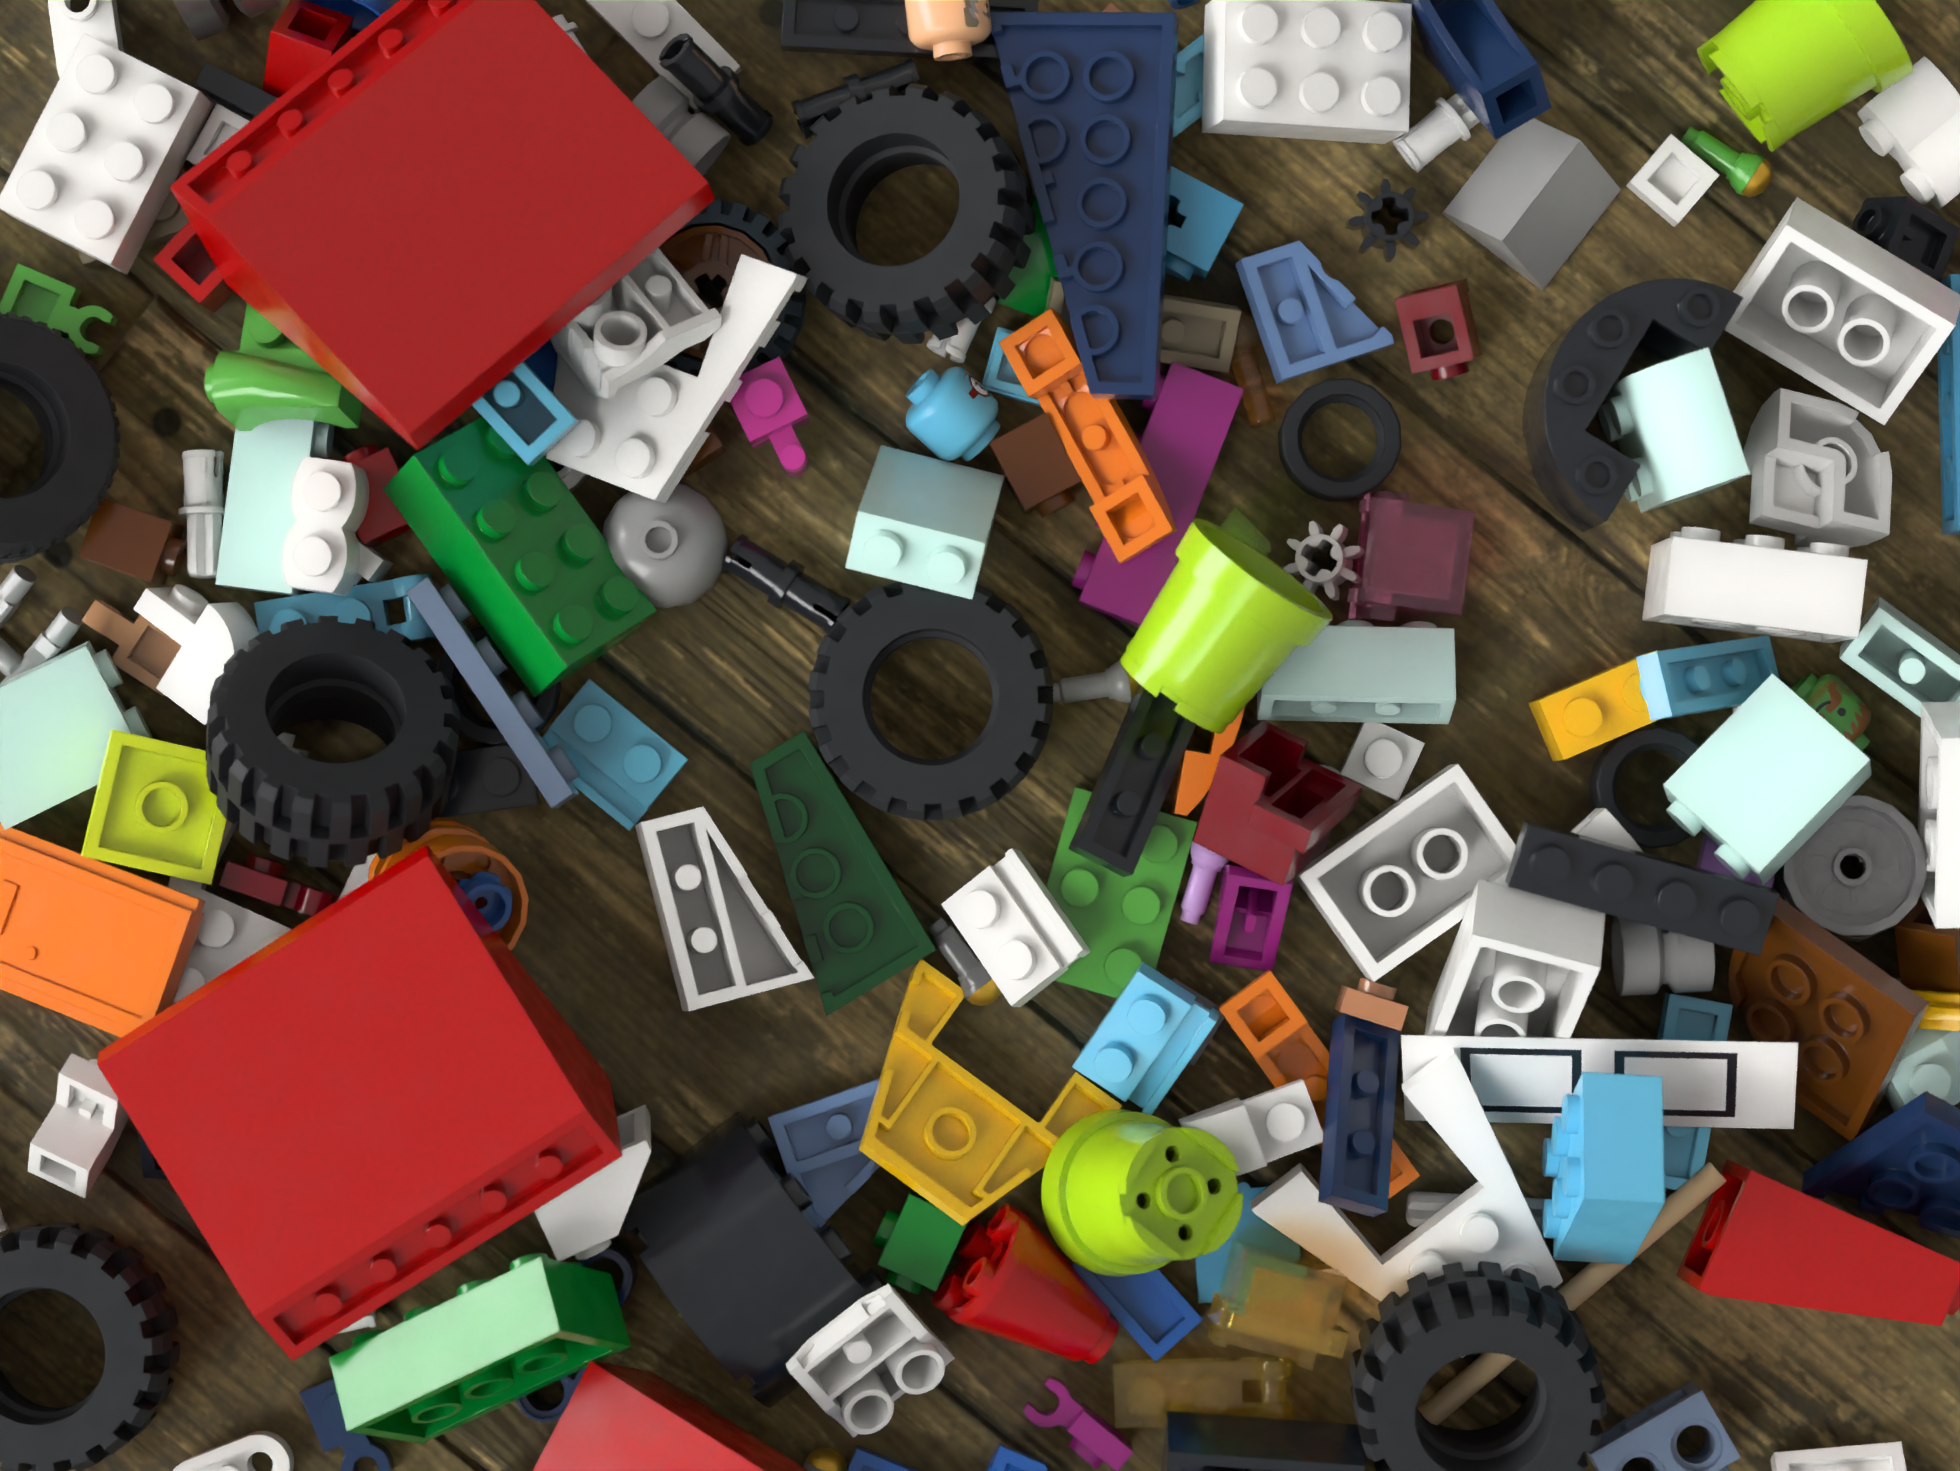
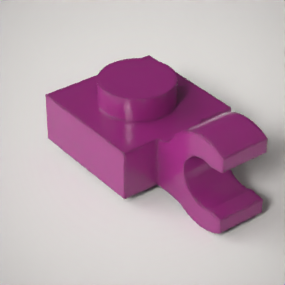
M1048 1375L1044 1380V1385L1058 1396L1057 1406L1051 1411L1044 1412L1027 1401L1023 1406L1026 1417L1033 1424L1040 1427L1049 1428L1057 1425L1066 1427L1067 1431L1074 1436L1068 1445L1087 1463L1098 1469L1103 1462H1106L1115 1471H1119L1134 1452L1132 1443L1086 1404L1080 1403L1075 1399L1062 1380Z

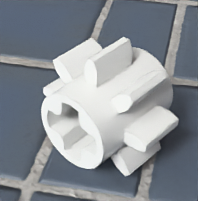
M1311 521L1309 522V533L1311 536L1305 538L1302 542L1296 539L1287 540V544L1296 550L1295 563L1288 564L1283 569L1292 576H1304L1306 579L1303 585L1313 594L1317 590L1318 585L1325 588L1329 598L1336 601L1339 600L1340 595L1338 585L1347 579L1354 583L1361 582L1362 579L1359 575L1352 571L1353 559L1360 558L1365 554V551L1360 546L1346 547L1342 544L1348 533V528L1338 524L1333 529L1331 535L1328 536L1323 533V529L1318 523ZM1331 549V557L1337 560L1336 567L1332 572L1326 569H1321L1318 572V566L1311 561L1313 554L1317 550L1327 553Z

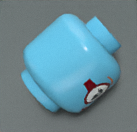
M962 367L948 368L939 375L930 368L914 382L905 395L912 402L906 414V427L943 461H951L962 457L965 461L973 459L988 445L1000 428V423L995 419L999 411L997 399Z

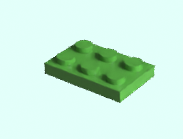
M1074 787L1046 888L1091 952L1069 965V969L1054 981L1118 998L1142 962L1156 970L1198 822L1159 811L1133 875L1122 877L1068 849L1092 794L1090 791Z

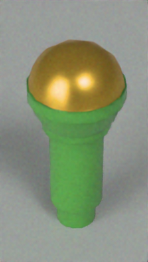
M1691 126L1681 140L1701 160L1727 175L1725 178L1739 195L1746 197L1757 196L1764 192L1771 182V165L1761 154L1745 153L1744 151L1739 153L1704 130L1698 131Z

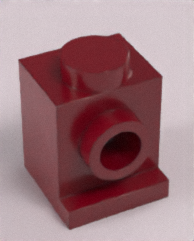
M1467 278L1407 292L1395 298L1412 374L1430 370L1432 380L1454 377L1469 372L1467 361L1475 360L1482 354L1468 296L1469 286ZM1438 319H1446L1452 323L1455 333L1451 341H1441L1435 336L1433 327Z

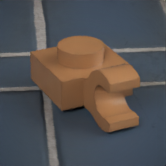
M95 599L81 621L119 645L111 658L115 666L160 695L166 696L156 687L182 646L142 615H139L134 622L104 600L98 601Z

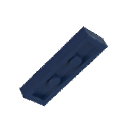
M1343 1014L1332 1021L1318 1202L1370 1217H1376L1388 1211L1400 1031L1348 1014Z

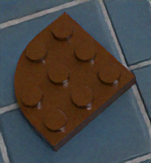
M1780 897L1778 898L1760 956L1736 949L1733 950L1731 956L1729 993L1731 1004L1733 1005L1732 1009L1737 1010L1741 1007L1747 1026L1754 1038L1751 1042L1798 1043L1795 1101L1849 1141L1864 1133L1929 1002Z

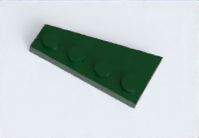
M806 731L799 733L751 762L750 768L781 863L790 899L796 912L809 961L818 984L826 1016L934 952L936 947Z

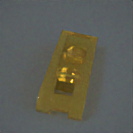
M1239 1357L1158 1360L1157 1362L1154 1360L1113 1361L1115 1429L1165 1427L1167 1411L1294 1420L1293 1403L1287 1402L1286 1380L1293 1378L1292 1358ZM1242 1380L1261 1381V1402H1243Z

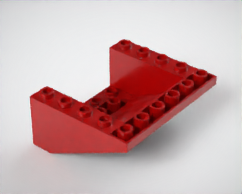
M399 0L169 186L226 284L417 450L429 442L715 200L706 179L535 0Z
M427 844L98 1052L97 1065L250 1312L292 1361L623 1156L610 1078Z

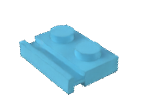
M588 679L542 737L549 749L560 744L577 768L580 776L571 781L573 785L629 831L633 830L637 822L651 808L689 761L686 756L591 679Z
M1142 962L1077 1056L1072 1068L1124 1102L1129 1099L1143 1108L1141 1113L1152 1115L1217 1023L1221 1012L1213 1007L1211 1010L1207 1009L1195 1001V995Z

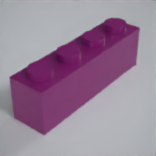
M1173 361L1167 375L1160 374L1158 400H1143L1140 407L1152 412L1143 436L1135 432L1134 434L1159 482L1177 531L1124 564L1118 562L1105 536L1097 554L1085 550L1071 586L1083 590L1078 601L1079 605L1138 628L1140 627L1176 566L1178 557L1175 550L1195 517L1244 391L1243 388ZM1096 522L1094 526L1100 528Z

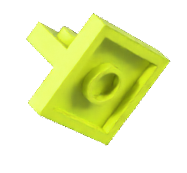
M111 730L81 856L211 885L226 819L217 807V796L209 789L206 777V751Z

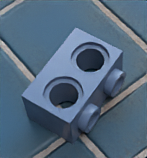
M1691 1381L1603 1431L1598 1449L1594 1452L1584 1450L1595 1471H1621L1629 1460L1637 1457L1649 1460L1650 1471H1730L1728 1465L1741 1458L1704 1392ZM1688 1426H1703L1706 1438L1701 1450L1689 1456L1680 1455L1676 1447L1680 1432Z

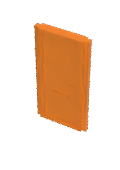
M0 822V989L118 1037H123L172 1006L204 916L202 910L205 900L106 862L82 857L80 852L20 829L10 827L4 830Z

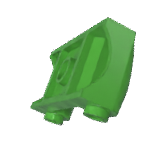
M247 303L240 350L220 351L215 363L210 364L205 373L206 395L210 402L214 403L217 410L239 431H252L263 423L284 419L311 420L344 428H359L362 401Z

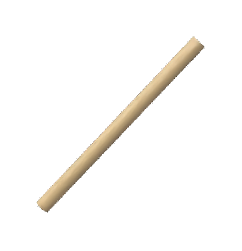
M1708 1162L1665 1199L1664 1206L1634 1259L1727 1182L1711 1162ZM1590 1262L1557 1291L1564 1296L1568 1309L1574 1311L1628 1264ZM1499 1353L1481 1354L1423 1403L1418 1410L1427 1421L1434 1425H1439L1515 1361L1516 1358Z

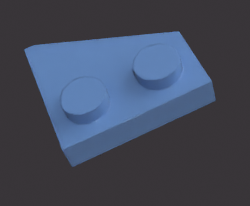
M1300 240L1240 259L1235 264L1276 384L1388 348L1395 343L1392 334L1384 326L1378 328L1353 303L1356 297L1339 280L1332 279L1325 274L1321 267V262Z
M879 1078L768 1117L787 1174L791 1172L812 1198L814 1203L806 1210L820 1228L880 1167V1165L858 1150Z

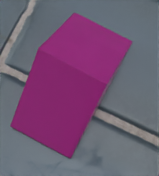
M1225 865L1221 878L1209 962L1263 971L1270 970L1272 972L1293 886V878L1285 886H1281L1247 868Z

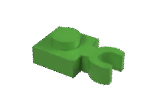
M17 263L0 302L2 314L7 312L17 313L18 317L25 315L33 318V321L36 323L38 321L46 323L47 327L51 330L55 328L62 333L61 336L64 333L68 334L69 338L75 342L74 346L77 349L81 347L86 354L95 357L103 356L105 349L88 341L86 337L87 326L96 320H101L112 326H115L118 321L114 314L100 306L89 305L80 309L75 308L82 291Z

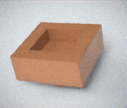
M1360 977L1357 989L1341 985L1334 1009L1402 1031L1409 1006L1394 1001L1396 988Z

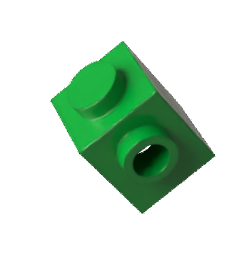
M910 1188L899 1214L887 1209L872 1244L883 1249L877 1265L888 1269L885 1276L887 1281L904 1290L920 1294L922 1287L925 1286L936 1291L967 1224L964 1226L960 1225Z

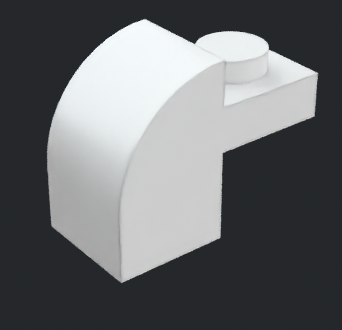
M175 584L174 587L146 588L133 609L182 646L156 689L202 724L207 725L210 692L215 679L223 674L224 664L236 651L242 648L248 652V641L259 635L258 629L248 612L237 602L209 604L202 595L181 584Z
M71 1053L59 1072L56 1102L30 1143L27 1171L80 1197L86 1198L110 1158L129 1119V1115L97 1065L98 1060L91 1059L88 1061Z
M1298 1079L1242 1101L1237 1097L1178 1119L1181 1127L1204 1130L1223 1142L1235 1157L1239 1171H1235L1236 1176L1265 1167L1268 1162L1323 1142V1131L1303 1079Z

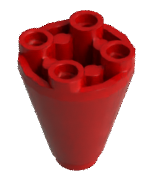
M1006 1203L998 1209L985 1225L978 1220H974L967 1226L955 1249L956 1253L961 1255L954 1271L942 1280L932 1298V1304L943 1311L948 1318L958 1324L1071 1361H1080L1082 1359L1088 1364H1095L1107 1353L1117 1336L1119 1329L1118 1321L1110 1316V1309L1024 1212Z

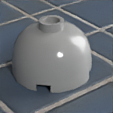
M678 483L666 503L655 501L630 491L616 501L603 524L602 536L607 541L615 563L625 577L631 580L639 590L644 592L654 607L671 608L695 602L713 588L723 572L722 564L727 556L728 546L724 521L706 496L686 484Z

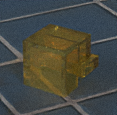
M1233 1238L1219 1292H1214L1208 1314L1211 1321L1206 1337L1213 1345L1226 1348L1227 1344L1262 1352L1292 1360L1299 1367L1309 1370L1313 1369L1317 1352L1342 1359L1349 1333L1337 1324L1336 1321L1348 1278L1339 1270L1333 1269L1322 1261Z

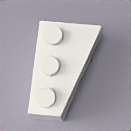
M704 806L640 822L635 825L682 1011H692L814 978L781 930L777 919L771 910H768L748 879L746 871Z

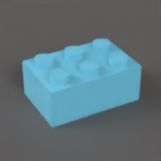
M1582 1072L1573 1094L1564 1095L1562 1115L1554 1117L1551 1138H1544L1542 1147V1174L1546 1177H1552L1553 1187L1552 1199H1545L1543 1205L1542 1233L1544 1238H1553V1260L1631 1264L1665 1204L1661 1076Z

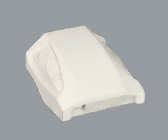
M657 248L550 338L556 353L590 395L609 399L614 396L619 387L660 367L684 349L706 340L721 327L722 316L715 308L709 310L665 255Z
M887 1284L860 1298L820 1329L802 1345L785 1365L789 1373L817 1404L838 1421L854 1438L858 1434H872L885 1427L892 1418L894 1401L904 1393L923 1394L935 1388L943 1378L945 1366L954 1360L955 1357L947 1344L941 1341L890 1284Z

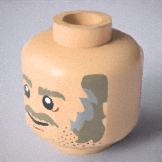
M905 0L909 39L918 48L933 50L935 61H956L972 56L971 46L981 43L991 33L989 0Z

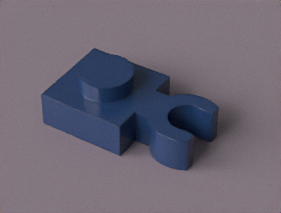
M334 1377L303 1389L299 1393L323 1452L340 1445L342 1446L345 1456L342 1460L341 1471H358L357 1461L361 1457L374 1459L378 1464L379 1471L393 1470L392 1455L383 1444L374 1441L371 1435L346 1431Z

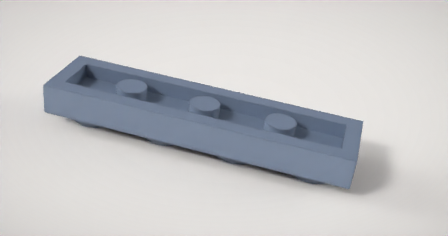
M427 577L406 591L551 808H560L579 795V792L571 782L580 776L577 768L560 744L555 745L551 749L548 748L536 730V727L544 722L543 718L523 690L513 696L499 675L508 667L492 642L487 637L477 642L463 620L471 616L472 613L454 586L449 583L441 588L437 581Z

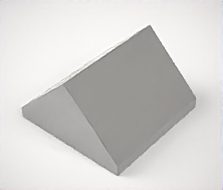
M1533 118L1499 139L1442 214L1543 291L1621 189L1581 140Z

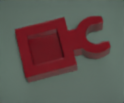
M253 853L248 854L246 863L239 860L227 861L219 886L278 906H285L309 916H314L336 902L339 897L335 893L283 876L285 864Z

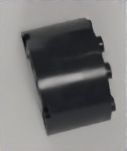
M1671 278L1646 281L1626 287L1600 301L1562 332L1550 345L1540 359L1527 389L1522 419L1523 438L1526 441L1527 453L1532 466L1531 472L1537 485L1554 509L1571 525L1581 532H1585L1606 522L1641 466L1585 431L1637 345H1640L1664 361L1708 347L1711 352L1744 297L1726 288L1699 280Z
M737 1111L635 1191L622 1226L631 1239L638 1234L647 1247L639 1255L668 1299L706 1348L736 1381L746 1374L754 1384L748 1389L752 1397L762 1405L771 1408L800 1386L798 1381L789 1373L785 1364L802 1345L860 1298L885 1286L886 1283L873 1268H870L863 1274L855 1262L851 1265L846 1262L854 1254L844 1238L832 1224H828L825 1228L821 1229L806 1210L814 1202L803 1185L791 1172L781 1178L773 1167L776 1160L770 1154V1151L777 1147V1144L755 1116L745 1121Z

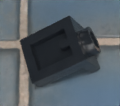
M1909 196L1867 198L1863 202L1852 225V230L1938 282L1942 280L1960 232L1959 228Z

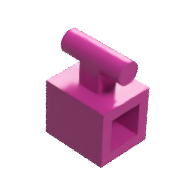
M779 356L740 375L739 379L743 382L730 403L753 449L771 441L785 471L791 476L798 477L807 471L809 462L794 430L811 421Z

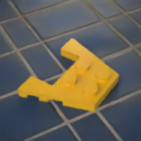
M921 959L909 977L858 1150L960 1225L964 1226L1043 1169L1055 1143L1075 1122L1095 1112L1120 1109L1122 1105L1075 1072L1039 1123L932 1045L933 1040L965 996L960 986Z

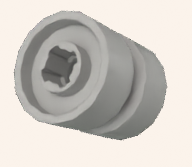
M663 75L649 83L632 101L702 176L714 165L730 141L731 135L703 111L695 114L688 112L689 98Z
M1613 915L1610 933L1611 962L1614 984L1620 997L1655 995L1662 984H1668L1674 994L1709 992L1712 990L1715 975L1714 943Z

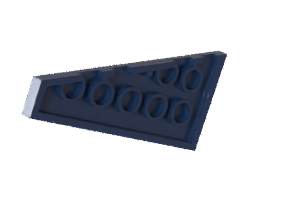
M990 12L991 34L994 37L1001 62L1000 68L1006 89L1010 95L1018 125L1017 130L1041 217L1046 226L1056 272L1063 288L1071 318L1070 323L1089 392L1094 399L1158 400L1179 18L1176 13Z
M1925 1091L1806 1170L1803 1174L1802 1193L1824 1199L1828 1190L1858 1199V1210L1880 1216L1886 1208L1895 1209L1919 1216L1918 1222L1923 1229L1960 1239V1109Z

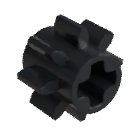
M1383 179L1378 189V196L1374 199L1364 192H1358L1354 200L1357 206L1365 212L1362 216H1355L1349 219L1346 223V228L1361 231L1364 240L1358 250L1360 254L1367 252L1373 246L1383 249L1385 261L1391 262L1396 253L1395 246L1400 242L1409 249H1416L1420 241L1409 230L1412 226L1424 223L1428 219V213L1422 211L1414 212L1410 203L1416 191L1413 187L1401 195L1391 192V185L1388 179ZM1382 207L1389 208V214L1392 218H1401L1402 220L1392 232V235L1385 234L1382 224L1372 223V219L1376 218Z

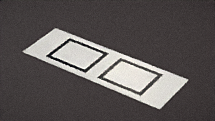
M1401 1035L1403 1083L1437 1056L1453 1048L1461 1060L1489 1122L1553 1124L1554 1117L1562 1115L1564 1095L1573 1094L1582 1072L1661 1076L1663 1126L1794 1129L1798 1043ZM1404 1094L1405 1120L1427 1121Z

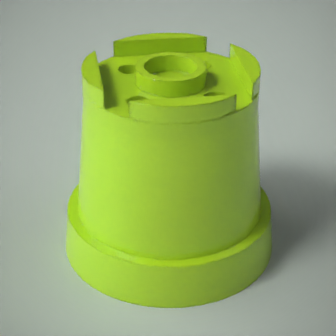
M1755 0L1718 34L1697 48L1700 61L1708 75L1717 68L1723 73L1724 77L1720 79L1723 88L1719 92L1761 144L1767 141L1768 149L1771 152H1774L1800 132L1872 89L1877 93H1881L1913 73L1912 62L1904 44L1876 0Z
M1195 518L1175 550L1179 559L1177 565L1136 634L1127 645V650L1120 658V663L1141 686L1155 697L1161 691L1165 696L1177 703L1178 705L1174 711L1191 722L1211 732L1220 734L1224 732L1229 724L1233 723L1242 709L1297 646L1308 647L1329 624L1333 616L1328 608L1308 588L1267 556L1221 527L1206 520Z
M1124 1109L1095 1112L1083 1117L1070 1126L1051 1150L1045 1164L1041 1184L1044 1218L1059 1248L1073 1262L1084 1269L1100 1275L1120 1277L1150 1272L1165 1266L1172 1260L1192 1259L1219 1249L1230 1238L1239 1222L1243 1209V1193H1238L1235 1171H1239L1235 1157L1226 1145L1214 1135L1198 1128L1173 1127L1156 1116ZM1165 1153H1166V1154L1169 1156V1158L1171 1159L1170 1162L1166 1159ZM1140 1193L1145 1197V1204L1142 1208H1139L1136 1203V1198Z

